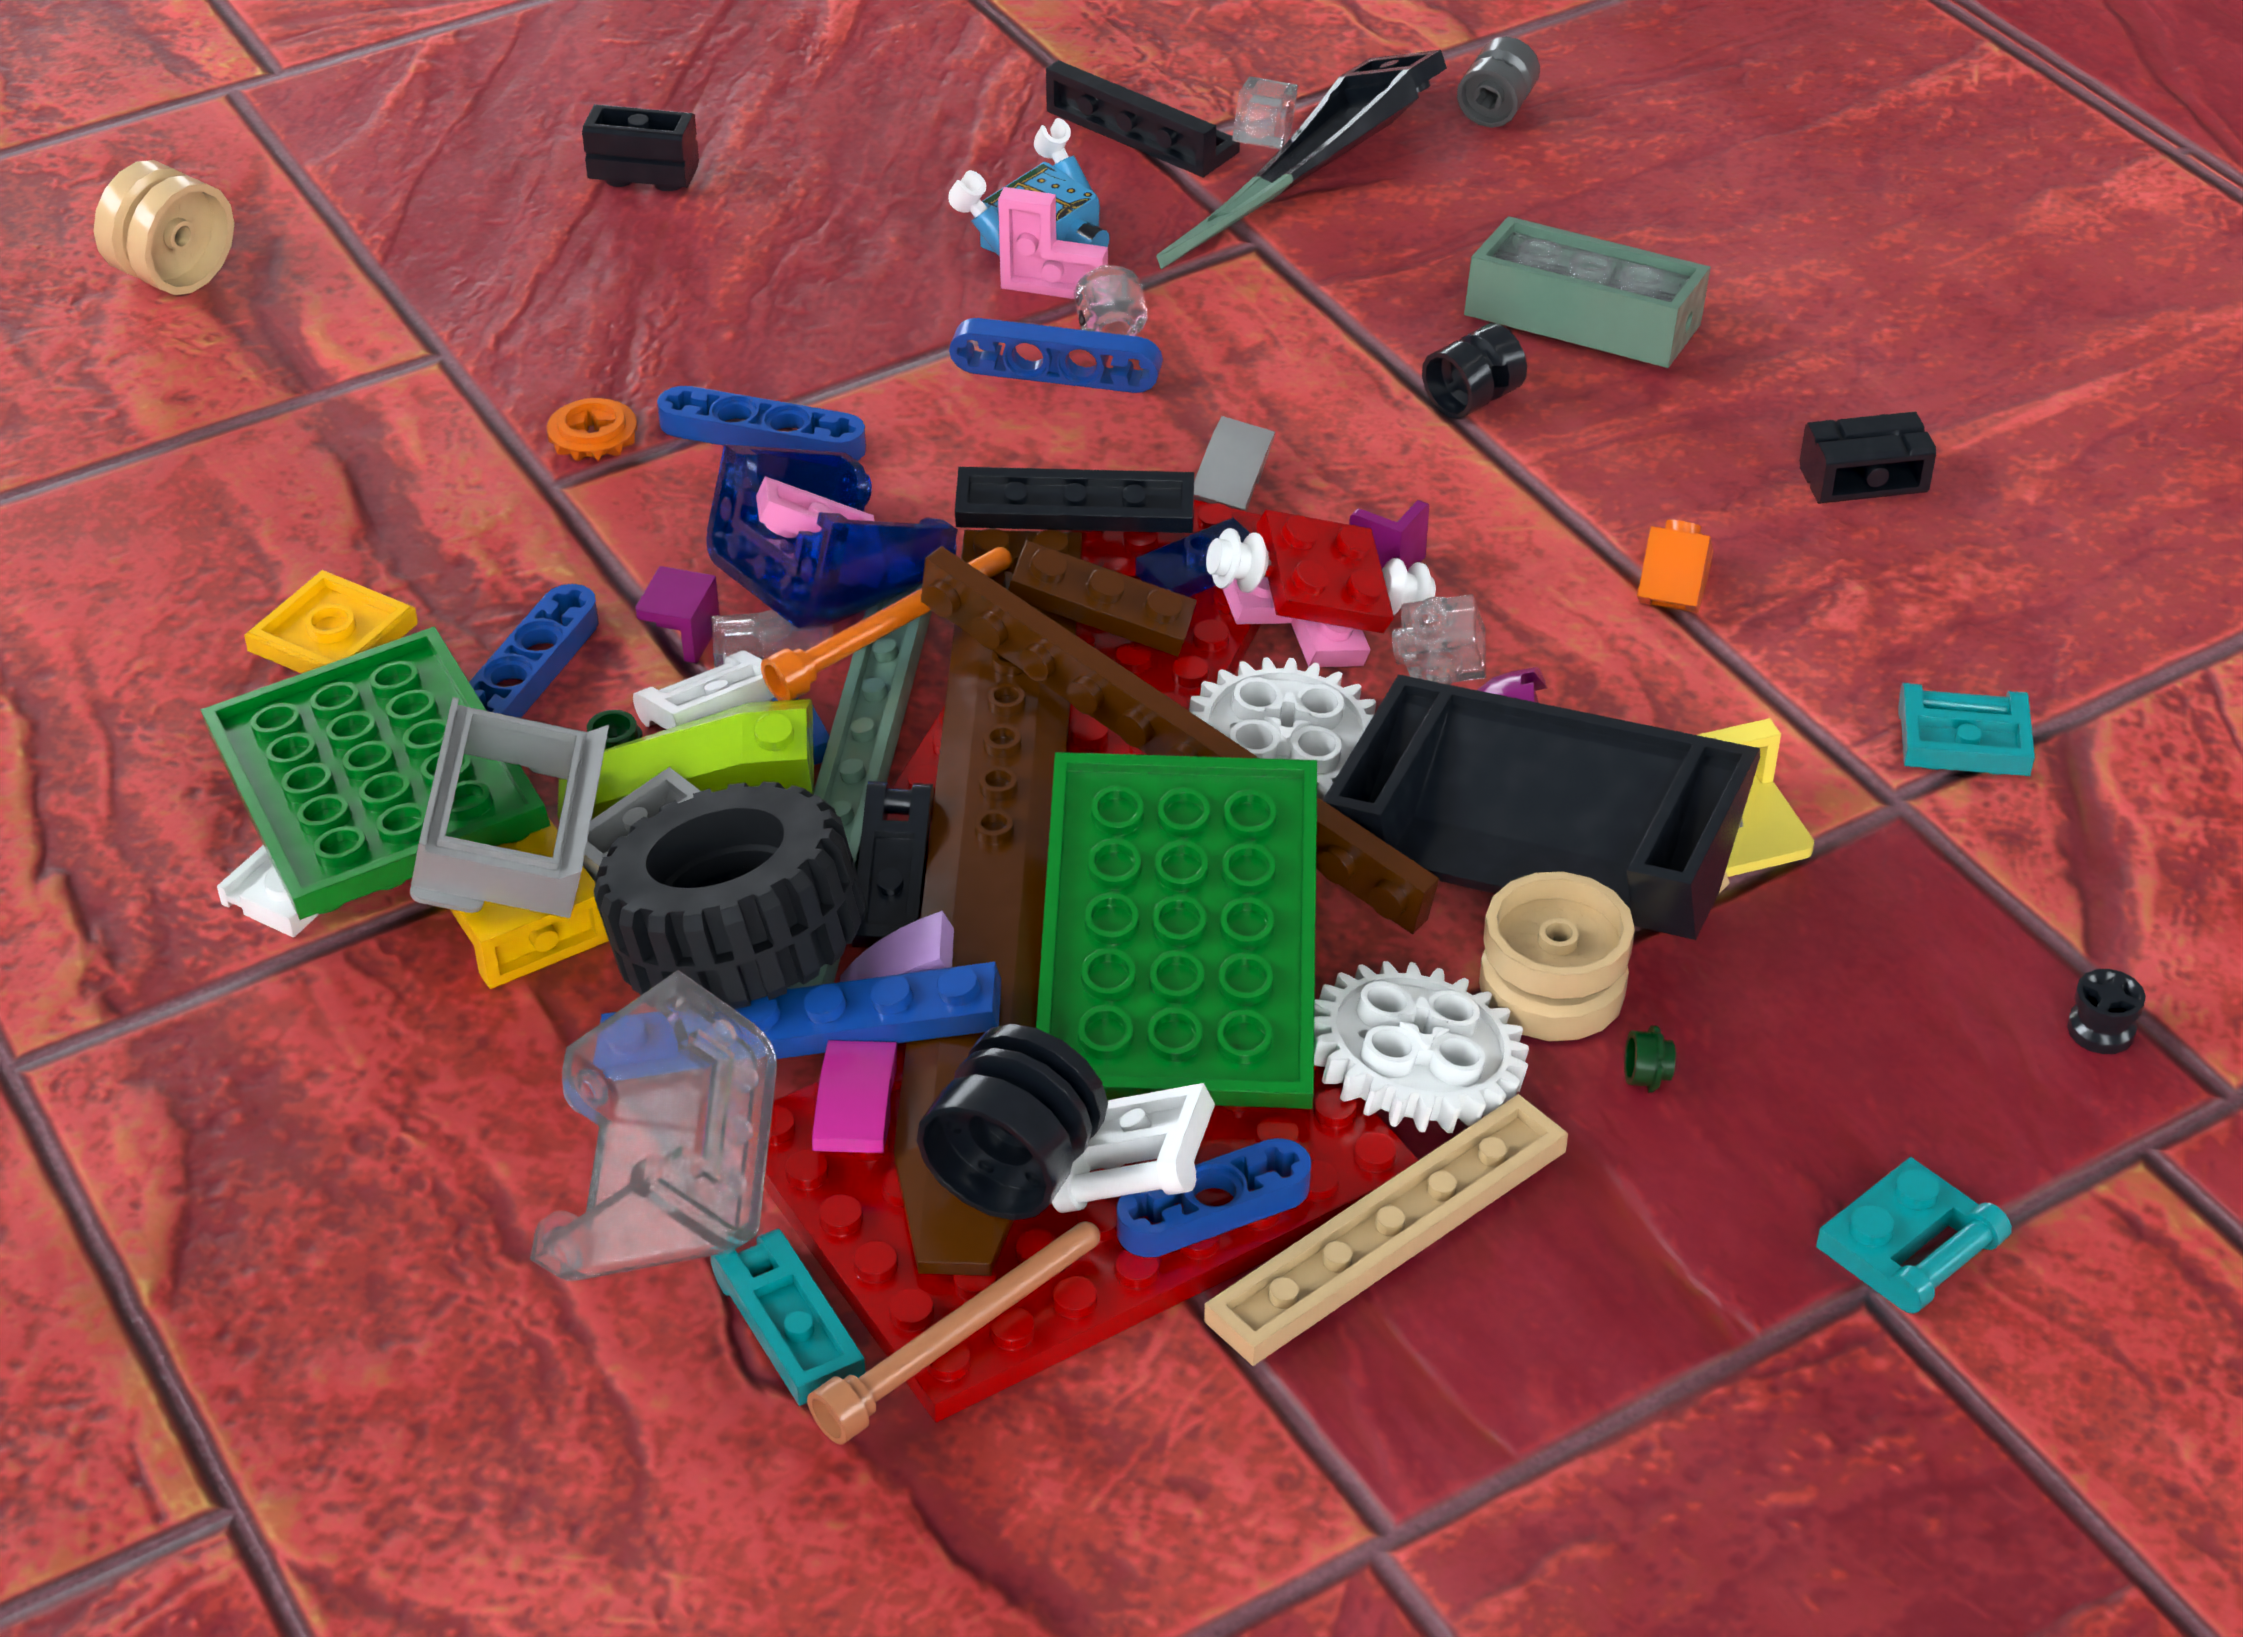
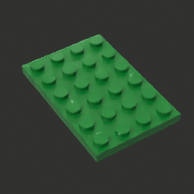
M435 626L200 709L207 730L299 920L315 914L335 911L344 903L379 890L396 888L413 877L418 844L452 698H459L458 705L487 711ZM464 754L446 836L498 846L504 843L521 841L529 836L530 833L551 826L546 807L520 764L515 765Z
M1055 752L1036 1028L1063 1040L1087 1060L1103 1083L1107 1101L1204 1083L1215 1106L1313 1108L1317 760Z

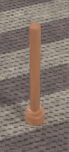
M1087 1221L1078 1223L859 1378L854 1375H848L844 1379L834 1376L809 1393L807 1396L808 1407L819 1428L830 1440L839 1445L845 1444L869 1426V1416L876 1412L877 1401L1095 1248L1100 1241V1232L1097 1226Z

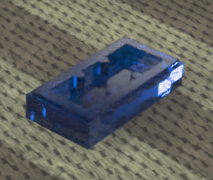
M1230 518L1137 557L1136 575L1144 582L1190 597L1216 586L1212 574L1208 573L1206 567V557L1211 542L1215 538H1219L1221 533L1227 528L1235 529L1238 532L1241 543L1251 533L1237 520Z

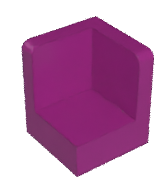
M1417 500L1398 522L1359 508L1351 514L1349 525L1372 529L1381 568L1390 559L1399 558L1405 563L1408 571L1414 563L1422 562L1426 557L1429 519L1428 503Z
M659 566L635 607L636 616L639 620L655 622L657 627L681 631L685 662L698 663L720 624L716 576Z

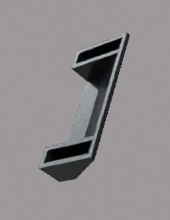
M1398 674L1323 798V801L1440 878L1439 881L1496 894L1510 881L1533 873L1568 872L1592 878L1614 890L1630 908L1634 926L1696 940L1719 894L1760 760V748Z

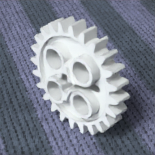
M1269 657L1263 658L1261 670L1255 671L1245 661L1239 662L1238 676L1223 669L1219 670L1217 684L1208 681L1202 682L1200 696H1192L1190 699L1189 711L1259 758L1317 760V797L1323 800L1374 716L1376 701L1374 699L1360 700L1362 689L1360 684L1341 687L1342 673L1339 671L1324 678L1319 676V663L1314 662L1306 671H1301L1297 669V663L1294 658H1289L1284 668H1276Z
M1383 961L1380 974L1374 973L1363 964L1358 965L1355 978L1343 972L1338 973L1335 986L1324 984L1319 1000L1315 999L1314 1065L1325 1067L1321 1081L1324 1084L1343 1083L1340 1095L1342 1101H1350L1360 1097L1366 1101L1363 1114L1370 1116L1380 1109L1388 1111L1390 1125L1395 1127L1404 1117L1413 1118L1418 1131L1424 1133L1429 1120L1437 1121L1447 1133H1453L1457 1119H1460L1470 1127L1479 1121L1482 1115L1486 1116L1516 1096L1517 1092H1520L1528 1068L1525 1060L1529 1046L1520 1043L1523 1033L1522 1026L1507 1024L1511 1012L1508 1008L1490 1009L1488 1007L1492 996L1490 992L1472 995L1467 992L1468 979L1462 978L1452 985L1444 981V971L1440 968L1433 971L1430 977L1423 976L1416 963L1413 962L1409 963L1406 973H1398L1388 961Z

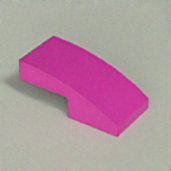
M828 1040L817 1094L812 1151L884 1153L891 1122L890 1096L897 1070V1042Z

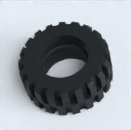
M745 782L730 784L727 789L716 792L707 789L693 793L694 798L681 803H677L675 800L660 807L659 813L653 817H643L631 825L629 834L626 837L619 836L610 846L607 857H603L595 878L594 896L619 971L624 981L631 985L634 991L653 1003L657 1001L666 1008L679 1011L684 1006H690L696 1012H714L716 1007L729 1005L732 1010L751 1006L750 1001L766 996L771 1000L786 994L787 988L798 982L803 985L819 976L820 968L823 965H833L843 955L846 944H851L857 934L865 910L864 895L841 817L836 814L832 806L819 796L813 795L806 789L794 785L785 789L778 782H762L760 786L749 787Z

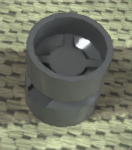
M1500 37L1487 43L1457 88V100L1464 114L1478 125L1490 128L1503 126L1511 121L1539 79L1540 64L1537 55L1529 45L1516 38Z

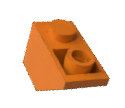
M1666 520L1665 528L1650 527L1637 594L1641 604L1699 614L1714 553L1711 537L1700 533L1702 526L1686 521Z

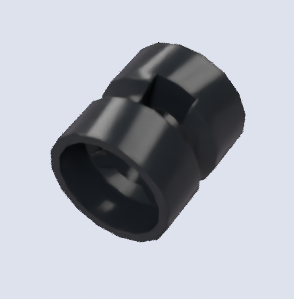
M1489 323L1462 337L1459 341H1455L1428 355L1422 365L1424 388L1431 402L1440 412L1456 419L1467 416L1487 405L1490 401L1498 399L1522 386L1527 376L1526 357L1519 341L1510 330L1494 323Z

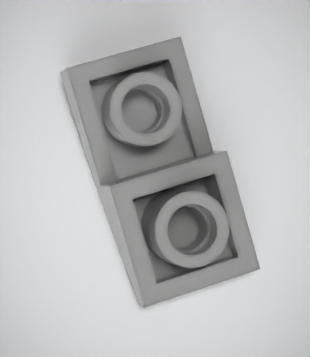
M1221 416L1194 481V499L1208 503L1224 504L1230 508L1247 511L1256 483L1258 484L1275 437V431Z

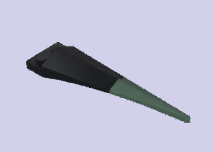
M1434 50L1369 58L1338 77L1300 128L1249 182L1209 217L1157 254L1156 257L1160 268H1165L1393 123L1419 98V92L1431 86L1429 80L1447 69L1442 51Z

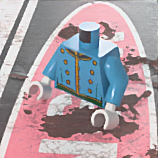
M1056 118L1050 128L1051 136L1048 134L1045 126L1041 125L1034 139V148L1039 155L1045 158H1053L1055 165L1052 166L1044 161L1005 187L1056 194V240L1108 247L1109 233L1099 227V199L1089 185L1075 156L1069 157L1064 148L1071 136L1069 125L1064 120ZM969 170L961 181L957 180L949 191V203L957 211L972 213L974 218L971 222L980 232L981 247L1000 256L998 198L1003 188L981 201L980 198L986 191V182L980 174Z

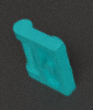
M1902 683L1898 715L1902 726L1904 766L1922 767L1932 770L1947 769L1984 772L1995 775L2031 776L2035 754L2027 692L2008 691L2006 697L1926 691L1923 690L1922 684Z
M1909 1157L1823 1225L1819 1230L1816 1247L1898 1308L1907 1313L1914 1314L1933 1300L1936 1287L1982 1249L1993 1250L2009 1238L2012 1233V1226L2006 1214L1998 1206L1987 1202L1976 1203L1914 1158ZM1948 1226L1957 1231V1233L1916 1266H1900Z

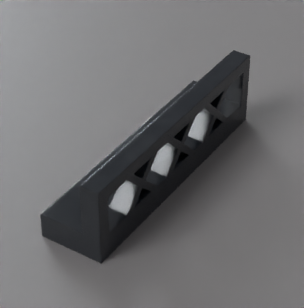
M1059 60L1046 68L1047 112L1202 178L1240 152V139L1217 130L1216 125Z
M958 467L955 524L956 527L1193 533L1194 472Z

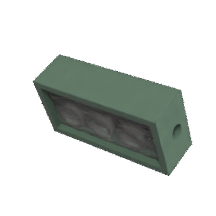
M1508 216L1471 257L1464 315L1669 368L1701 325L1711 267Z

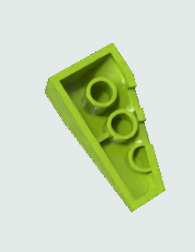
M812 699L750 702L605 749L592 819L668 767L700 791L711 789L712 792L727 789L730 784L745 782L749 787L760 786L762 782H778L785 789L794 785L804 788L814 795ZM559 778L557 815L559 822L568 781Z

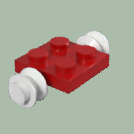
M1265 509L1256 524L1257 533L1249 534L1244 542L1241 543L1238 532L1235 529L1227 528L1221 533L1219 538H1215L1211 542L1207 552V571L1209 574H1212L1213 581L1218 588H1227L1235 578L1237 579L1239 589L1242 592L1250 593L1264 577L1268 578L1276 615L1384 634L1399 609H1401L1402 615L1406 620L1416 621L1422 616L1424 611L1430 609L1436 593L1435 581L1431 577L1427 565L1424 563L1416 562L1407 571L1405 563L1401 559L1392 558L1381 568L1372 529Z

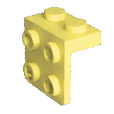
M1768 718L1698 734V736L1760 748V760L1726 868L1727 876H1735L1810 857L1813 852L1814 839L1773 782L1781 733L1772 720Z

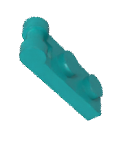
M777 1228L756 1238L757 1245L738 1253L731 1247L711 1256V1266L718 1285L726 1296L730 1295L799 1406L807 1403L809 1393L834 1376L844 1379L848 1375H854L859 1378L866 1373L865 1358L780 1229Z

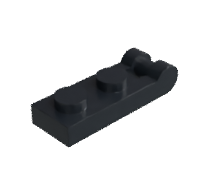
M868 781L857 870L865 899V910L857 934L852 941V947L869 948L899 928L921 919L930 823L934 806L933 784L913 783L912 789L889 788L888 782ZM888 814L909 815V820L891 821L887 820Z

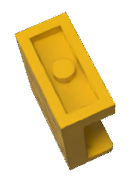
M549 819L551 826L530 833L529 836L521 841L498 845V847L552 858L558 830ZM584 866L582 867L570 918L484 901L482 909L475 913L450 909L474 945L479 974L489 989L609 941L595 901L594 888L596 883Z

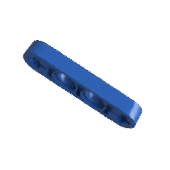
M969 318L961 322L955 331L949 349L951 359L956 366L973 374L1131 393H1141L1151 389L1157 381L1163 362L1162 353L1157 345L1149 339L1138 336L984 318ZM969 340L978 341L979 349L984 351L974 350V345ZM999 342L1006 344L1003 355H1000L1002 345H999ZM1022 343L1032 344L1041 351L1043 358L1038 361L1026 360L1018 354L1015 346ZM1073 350L1087 351L1093 355L1097 364L1092 367L1078 366L1069 357V352ZM1109 355L1113 356L1111 361L1113 368L1106 367ZM1129 359L1139 360V366L1143 370L1134 369V365Z
M693 386L672 387L660 394L657 400L661 430L673 437L831 465L852 464L860 460L866 452L865 425L859 417L849 413ZM732 419H745L740 422H725ZM784 428H797V430L789 432L777 431Z
M566 584L551 589L543 596L469 681L487 711L522 718L596 630L599 621L593 591L583 585ZM547 643L554 645L546 650H527L528 647L536 644ZM504 680H523L522 683L515 686H496L497 683Z

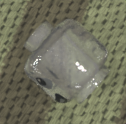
M1102 265L1087 272L1077 282L1074 297L1081 330L1136 336L1144 328L1148 318L1141 280L1134 271L1122 266Z

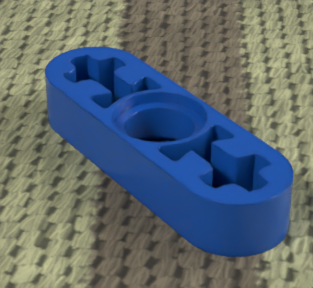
M1282 1138L1268 1139L1195 1165L1196 1183L1194 1189L1190 1192L1167 1195L1160 1189L1121 1196L1117 1203V1238L1120 1244L1134 1255L1157 1257L1300 1205L1309 1194L1311 1178L1310 1155L1303 1146L1292 1140ZM1219 1188L1229 1192L1233 1199L1222 1206H1208L1199 1202L1195 1196L1202 1190Z

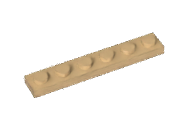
M1517 1094L1205 1303L1204 1322L1252 1366L1256 1365L1566 1152L1568 1133L1521 1095Z

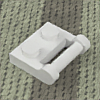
M742 650L727 656L725 664L660 690L648 687L633 694V703L639 719L646 727L658 724L665 729H669L746 703L766 702L775 697L763 679L761 673L762 659Z
M1200 1083L1108 1100L1104 1123L1089 1140V1145L1085 1152L1073 1162L1070 1175L1052 1201L1053 1207L1057 1212L1083 1210L1089 1201L1160 1189L1167 1195L1192 1191L1196 1183L1194 1160L1215 1106L1205 1084ZM1157 1159V1161H1151V1162H1146V1163H1140V1164H1134V1165L1123 1166V1165L1129 1164V1163H1135V1162H1140V1161H1146V1160ZM1100 1168H1104V1169H1105V1170H1099V1171L1090 1172V1170H1094V1169H1100Z

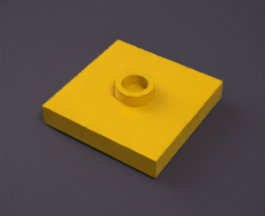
M321 570L244 634L249 652L302 674L400 639L418 624L415 607Z

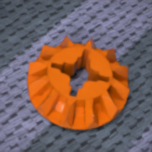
M586 398L566 404L555 411L547 423L548 442L554 444L557 454H571L575 461H581L585 457H594L599 462L602 455L619 456L621 455L622 447L635 443V431L637 430L636 416L628 406L618 401L604 398ZM588 426H594V431L597 430V432L588 433Z

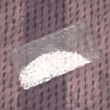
M831 607L788 611L768 610L761 613L711 616L715 667L725 664L727 656L742 650L763 660L784 648L792 651L800 648L806 651L833 636Z

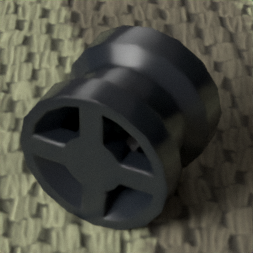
M2096 969L2085 973L2078 981L2074 997L2076 1004L2071 1008L2067 1024L2072 1039L2081 1047L2100 1054H2117L2127 1050L2134 1043L2138 1027L2137 1019L2143 1011L2146 998L2143 987L2135 978L2113 969Z

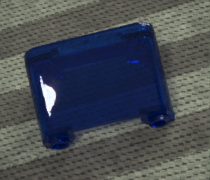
M724 444L707 527L706 541L710 559L717 567L794 627L800 629H824L923 584L925 558L940 546L956 555L958 529L943 519L931 517L922 519L919 524L848 520L840 513L819 512L816 524L822 528L820 531H799L795 538L780 536L769 530L764 523L759 521L756 495L765 476L864 512V508L868 504L872 493L871 480L868 474L865 473L864 467L856 459L843 452Z

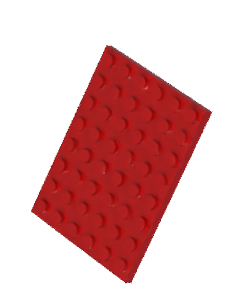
M906 1043L897 1046V1070L890 1096L891 1122L884 1153L812 1151V1135L819 1081L727 1121L729 1141L887 1357L1078 1223L1087 1221L1097 1226L1100 1232V1241L1095 1248L906 1381L935 1423L1275 1257L1419 1161L1376 1113L1370 1116L1363 1114L1365 1100L1359 1097L1350 1101H1342L1340 1095L1344 1084H1324L1321 1080L1325 1067L1314 1065L1312 1109L1214 1106L1194 1160V1164L1197 1165L1268 1139L1282 1138L1292 1140L1303 1146L1311 1158L1310 1191L1307 1198L1300 1205L1161 1256L1142 1257L1127 1251L1117 1238V1203L1121 1196L1089 1201L1083 1210L1067 1213L1057 1212L1051 1202L1036 1217L1013 1221L991 1276L918 1274L894 1164V1144ZM1157 1159L1146 1160V1161H1140V1162H1135V1163H1129V1164H1125V1165H1123V1166L1134 1165V1164H1140V1163H1146V1162H1151V1161H1157ZM1104 1168L1094 1169V1170H1090V1172L1099 1171V1170H1105V1169H1104ZM1209 1188L1199 1192L1195 1198L1208 1206H1222L1229 1203L1233 1196L1223 1189Z

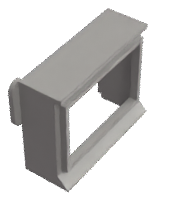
M453 697L418 844L410 896L419 903L467 913L478 912L482 909L484 901L570 918L582 872L609 725L584 732L458 705L459 698ZM464 754L515 765L520 764V766L528 767L535 773L568 780L552 858L446 836Z

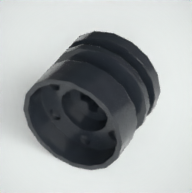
M1007 1024L990 1028L976 1041L969 1051L968 1057L955 1071L954 1080L940 1092L919 1122L916 1141L923 1162L937 1181L963 1203L990 1216L1010 1220L1033 1218L1051 1204L1070 1175L1073 1162L1085 1152L1089 1145V1140L1104 1123L1108 1101L1103 1083L1084 1057L1063 1040L1037 1028Z

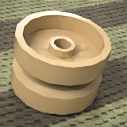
M148 160L135 162L121 170L108 184L96 208L93 232L98 252L110 266L137 277L141 281L173 295L193 293L203 287L221 269L232 246L234 219L231 204L221 190L158 161Z
M1568 872L1533 873L1510 881L1492 897L1485 917L1483 937L1485 950L1481 958L1479 984L1481 992L1488 991L1492 994L1488 1007L1490 1009L1508 1008L1511 1012L1507 1024L1522 1026V1035L1545 1041L1579 1040L1603 1031L1619 1016L1626 996L1629 975L1628 963L1632 954L1635 932L1630 908L1614 890L1592 878Z

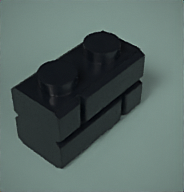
M594 104L582 129L584 152H586L587 178L605 180L608 185L614 187L642 183L652 184L658 190L666 192L676 191L682 187L688 188L699 163L695 114Z
M1916 411L1838 419L1837 421L1807 422L1799 460L1800 469L1807 483H1810V489L1818 504L1925 493L1930 490L1936 459V446L1929 433L1925 432V426Z

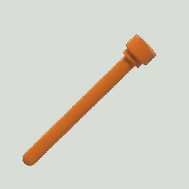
M996 547L968 562V564L991 578L1009 568L1012 556L1006 548ZM922 588L806 651L800 648L793 651L784 648L763 659L761 662V673L770 692L778 701L795 700L809 692L810 684L816 681L817 673L931 611L930 607L921 602Z

